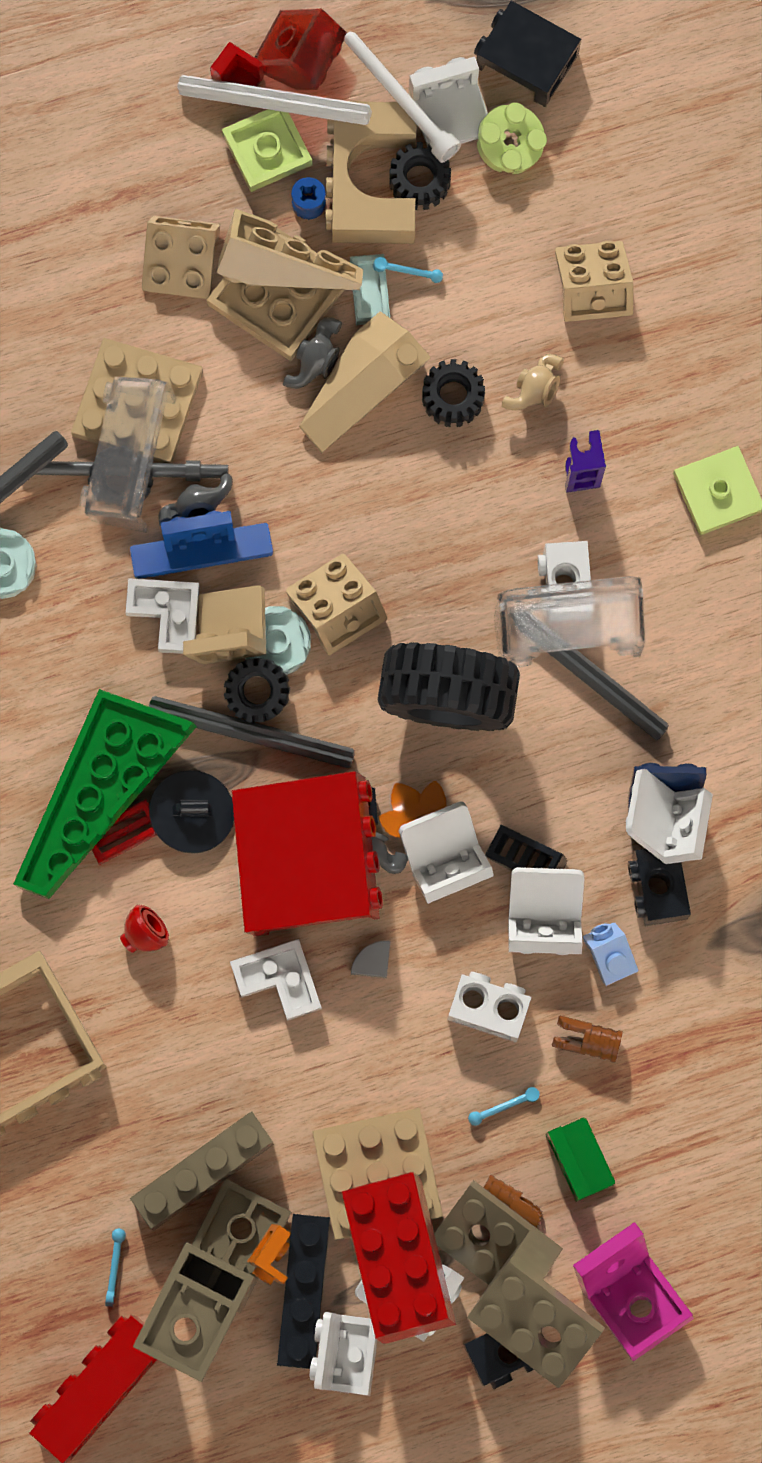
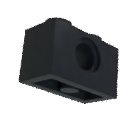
M647 849L635 850L632 856L633 861H628V872L631 883L637 882L639 896L634 897L637 918L643 917L644 926L687 920L691 915L682 862L665 864ZM655 877L661 878L667 885V892L663 894L652 892L648 885L649 880Z
M486 1333L463 1344L482 1386L491 1384L494 1390L513 1380L510 1373L522 1367L525 1368L527 1373L534 1370L520 1358H517L516 1361L510 1364L504 1363L498 1355V1349L501 1344Z

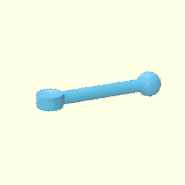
M383 257L376 258L373 263V268L377 272H383L387 269L430 278L434 283H439L443 280V273L438 269L431 272L388 263Z
M530 1087L521 1096L480 1113L477 1111L471 1112L468 1116V1121L471 1125L477 1126L481 1124L483 1119L525 1101L535 1102L539 1098V1091L535 1087Z
M117 1228L112 1232L114 1247L105 1306L109 1307L114 1305L121 1243L126 1238V1233L121 1228Z

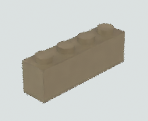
M251 1111L136 1193L130 1200L150 1229L155 1231L223 1182L225 1178L227 1179L272 1147L274 1143Z

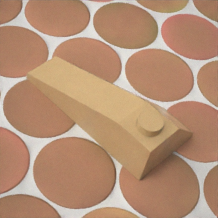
M238 209L234 210L217 268V274L222 275L226 280L233 283L243 282L248 285L360 290L363 277V269L329 251L321 250L317 253L311 250L305 244V239L298 235L290 239L276 232L278 225L266 219Z
M380 311L353 334L299 428L318 450L323 453L423 367L431 357L408 330Z

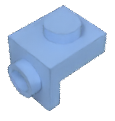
M616 923L598 925L591 930V933L583 936L585 944L592 953L601 980L606 986L639 971L626 935Z

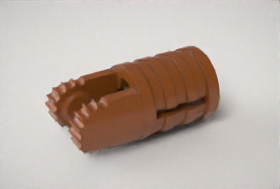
M559 1016L557 1022L559 1027L582 1033L584 1037L581 1042L557 1036L553 1038L552 1047L582 1055L587 1054L591 1057H599L603 1060L607 1059L613 1063L616 1062L623 1031H615L611 1028H603L600 1025H592L593 1023Z
M493 1175L489 1176L483 1188L537 1228V1225H540L542 1220L541 1217H543V1211L540 1210L541 1207L534 1205V1202L523 1197V1192L517 1191L514 1187L505 1184L502 1180L496 1179Z

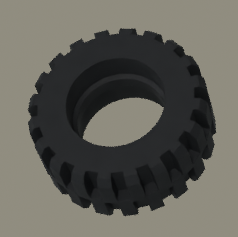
M398 643L397 645H392L384 654L377 700L380 708L388 714L417 723L460 730L468 729L471 731L504 730L514 720L520 672L514 662L507 661L506 658L501 656L497 657L494 654L476 651L475 649L460 648L452 645H437L435 643Z

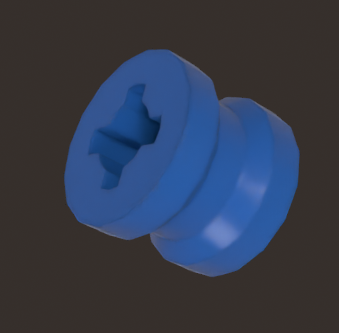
M311 177L301 178L294 184L291 193L292 207L297 216L311 220L322 215L326 206L324 185L319 180ZM304 193H305V194H308V193L311 194V193H313L311 196H309V195H308V196H305V195H304Z

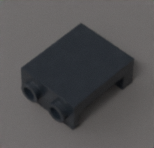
M511 0L505 11L499 9L491 24L493 29L489 36H482L474 50V54L477 55L476 61L479 70L482 71L485 66H488L535 92L534 102L546 107L579 55L582 39Z

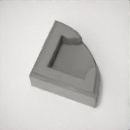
M390 941L375 942L364 948L353 962L351 975L387 978Z

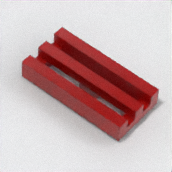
M146 799L126 809L112 827L142 811L145 812V817L108 835L94 846L92 852L99 865L157 836L153 827L103 853L100 852V849L151 823L149 804Z

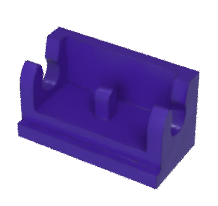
M599 430L589 431L588 443L590 448L584 453L578 450L577 439L575 437L571 439V457L567 458L565 464L567 476L565 483L566 493L601 487L606 464Z

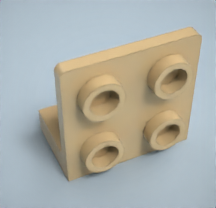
M152 216L147 222L142 290L208 299L211 294L215 243L219 239L220 224Z
M604 241L585 245L572 244L555 249L563 285V317L565 322L633 315V278L622 241Z
M345 554L339 555L286 589L290 599L313 626L322 648L329 656L388 619L376 590Z
M256 585L199 595V634L196 635L194 640L183 641L184 656L201 664L266 655L264 587Z

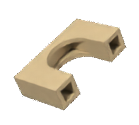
M350 101L368 104L372 113L367 125L327 119V135H334V146L327 145V166H333V177H326V198H333V210L326 209V230H332L333 243L414 244L415 198H376L366 195L354 186L349 178L348 171L353 161L367 150L374 148H405L408 144L415 148L416 123L397 102Z

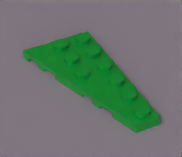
M99 689L13 885L50 899L195 730L196 724Z

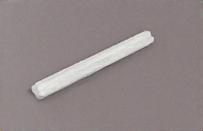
M182 75L177 85L179 94L183 96L361 125L369 123L372 113L368 104Z

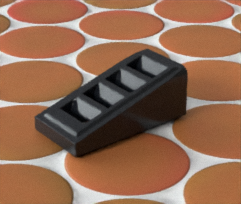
M500 825L485 854L486 858L511 871L515 868H527L535 852L540 855L533 868H544L547 860L550 859L552 861L547 869H564L568 861L564 854L503 825ZM510 838L514 842L506 857H503L500 854ZM524 845L526 849L517 864L513 861L521 846Z

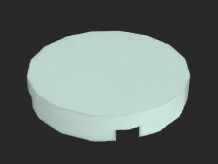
M0 528V599L15 597L26 590L34 579L37 564L33 548L22 535L13 530Z
M283 606L266 607V655L245 659H269L274 661V664L277 666L279 665L285 675L297 671L306 662L311 650V633L306 621L300 615L298 616L295 612H292L291 609Z

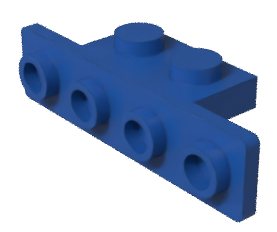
M211 511L202 516L190 518L176 517L170 521L161 522L162 541L130 547L136 579L273 555L268 524L261 523L233 528L231 511Z

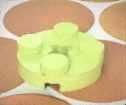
M517 102L494 108L483 118L478 128V152L483 161L490 168L498 172L505 171L507 173L519 174L528 170L539 160L547 143V136L538 117ZM505 131L517 135V147L513 144L507 146L504 143L506 139Z

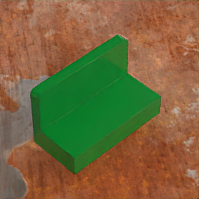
M585 1117L563 1127L559 1126L545 1134L576 1202L615 1184L614 1177Z

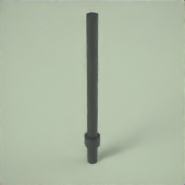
M186 460V464L148 463L149 467L153 469L152 477L186 478V481L200 482L201 478H221L222 475L229 474V465L201 464V461ZM51 461L35 475L90 476L89 470L94 462ZM115 466L108 473V476L134 477L131 470L125 466Z

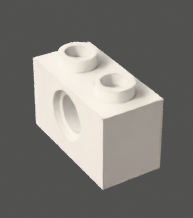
M588 541L545 543L543 555H538L539 576H545L546 589H540L541 609L548 610L549 621L591 618L593 599ZM559 575H567L572 578L574 584L571 587L564 588L556 583L555 578Z

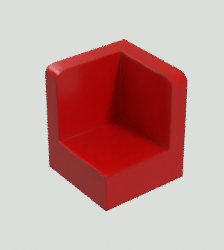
M231 42L226 45L210 67L212 80L258 87L264 78L263 63Z

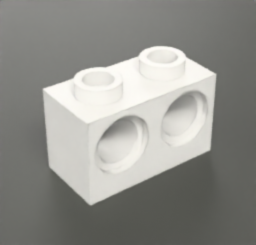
M470 972L469 976L462 974L447 1020L517 1042L531 1000L530 996L524 995L526 990L509 983H505L504 988L490 984L491 978L480 973ZM470 990L477 991L483 997V1004L478 1008H469L463 1002V995ZM503 1002L513 1003L518 1010V1015L512 1020L501 1018L497 1010L499 1004Z

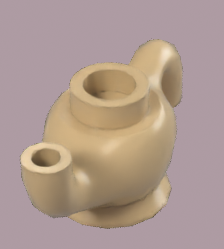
M546 354L539 359L537 366L530 370L523 369L517 381V388L521 389L520 396L518 398L506 396L502 401L501 407L515 411L543 403L544 407H548L553 401L560 384V376H554L552 370L559 371L563 365L564 358L555 354Z

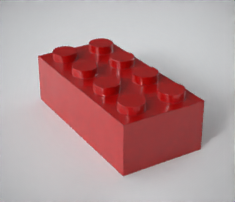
M414 1172L342 1191L375 1339L383 1344L456 1325L421 1179Z
M130 1315L128 1319L121 1316L108 1330L107 1334L111 1338L104 1347L96 1345L82 1360L81 1363L86 1367L78 1377L75 1374L73 1376L70 1375L56 1391L60 1397L53 1406L50 1403L48 1405L45 1404L31 1419L30 1422L35 1426L29 1434L61 1463L70 1462L157 1361L154 1357L133 1347L145 1324L138 1316Z

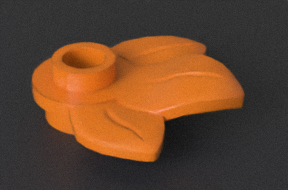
M437 781L427 785L421 794L408 785L395 783L391 794L393 810L380 815L379 821L389 835L401 838L399 829L402 825L447 807L445 793Z

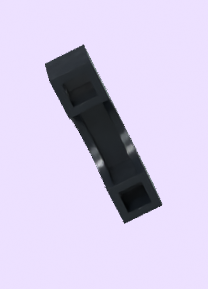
M293 1214L286 1274L288 1279L285 1283L277 1366L310 1369L312 1358L317 1355L318 1342H315V1328L321 1313L330 1217Z

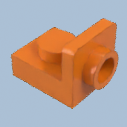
M271 1224L247 1261L255 1267L252 1273L270 1286L273 1281L284 1284L288 1279L287 1276L271 1266L273 1261L279 1262L290 1246L287 1239L291 1233L276 1224Z

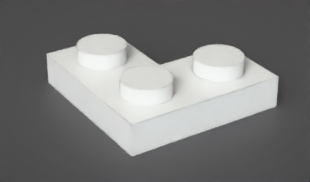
M128 578L126 616L161 618L158 651L161 653L183 654V641L196 639L199 583Z
M299 939L230 961L241 998L276 987L287 1021L322 1009Z

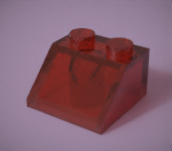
M322 8L280 10L255 58L263 63L265 76L295 90H318L319 86L325 81L327 71L334 58L340 53L347 32Z

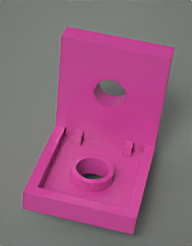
M635 1222L573 1265L582 1292L633 1362L694 1319L693 1314L650 1258L644 1234ZM638 1300H646L652 1305L651 1312L642 1318L636 1317L631 1313V1306Z

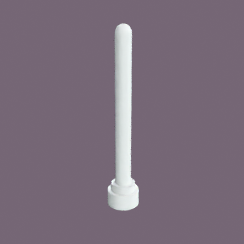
M348 32L344 38L345 43L430 139L433 155L441 163L453 157L461 147V143L452 133L447 134L446 131H440L354 32Z

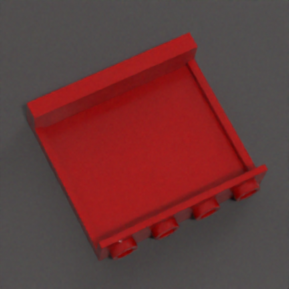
M353 771L232 790L244 933L253 936L269 935V931L366 917L374 920L380 919L379 909L383 908V896L381 889L376 886L375 873H379L380 864L377 852L373 851L372 837L376 836V825L373 816H369L368 802L372 801V788L365 776Z

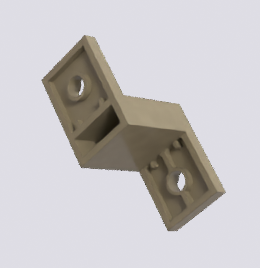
M225 1178L192 1245L187 1242L185 1243L133 1347L202 1382L236 1313L242 1312L258 1280V1277L252 1273L255 1267L247 1262L271 1224L280 1225L284 1228L291 1211ZM239 1218H245L252 1224L250 1236L243 1240L234 1238L231 1233L232 1223ZM181 1318H190L196 1325V1333L188 1341L178 1339L174 1332L175 1324Z
M473 1180L434 1233L438 1247L488 1284V1287L467 1318L553 1385L560 1388L602 1334L605 1327L544 1281L563 1248ZM474 1225L485 1226L490 1232V1239L486 1241L477 1239L472 1232V1227ZM546 1326L554 1327L560 1333L561 1340L558 1342L546 1340L543 1337L542 1328Z

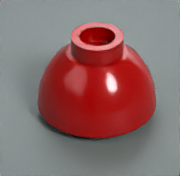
M137 904L126 917L124 933L120 936V940L124 947L132 953L137 950L151 952L168 945L169 933L164 922L156 912L145 905Z

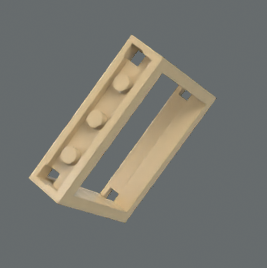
M40 950L0 972V996L41 973L90 1062L0 1114V1136L6 1132L4 1129L6 1125L15 1120L19 1124L30 1120L38 1114L36 1108L48 1101L51 1105L61 1102L70 1096L68 1091L70 1088L79 1083L83 1087L92 1084L102 1077L100 1071L107 1068Z

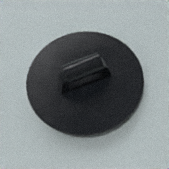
M195 770L180 771L165 778L157 786L150 801L149 817L155 833L166 845L184 853H202L218 846L230 833L234 823L233 801L228 789L214 776Z

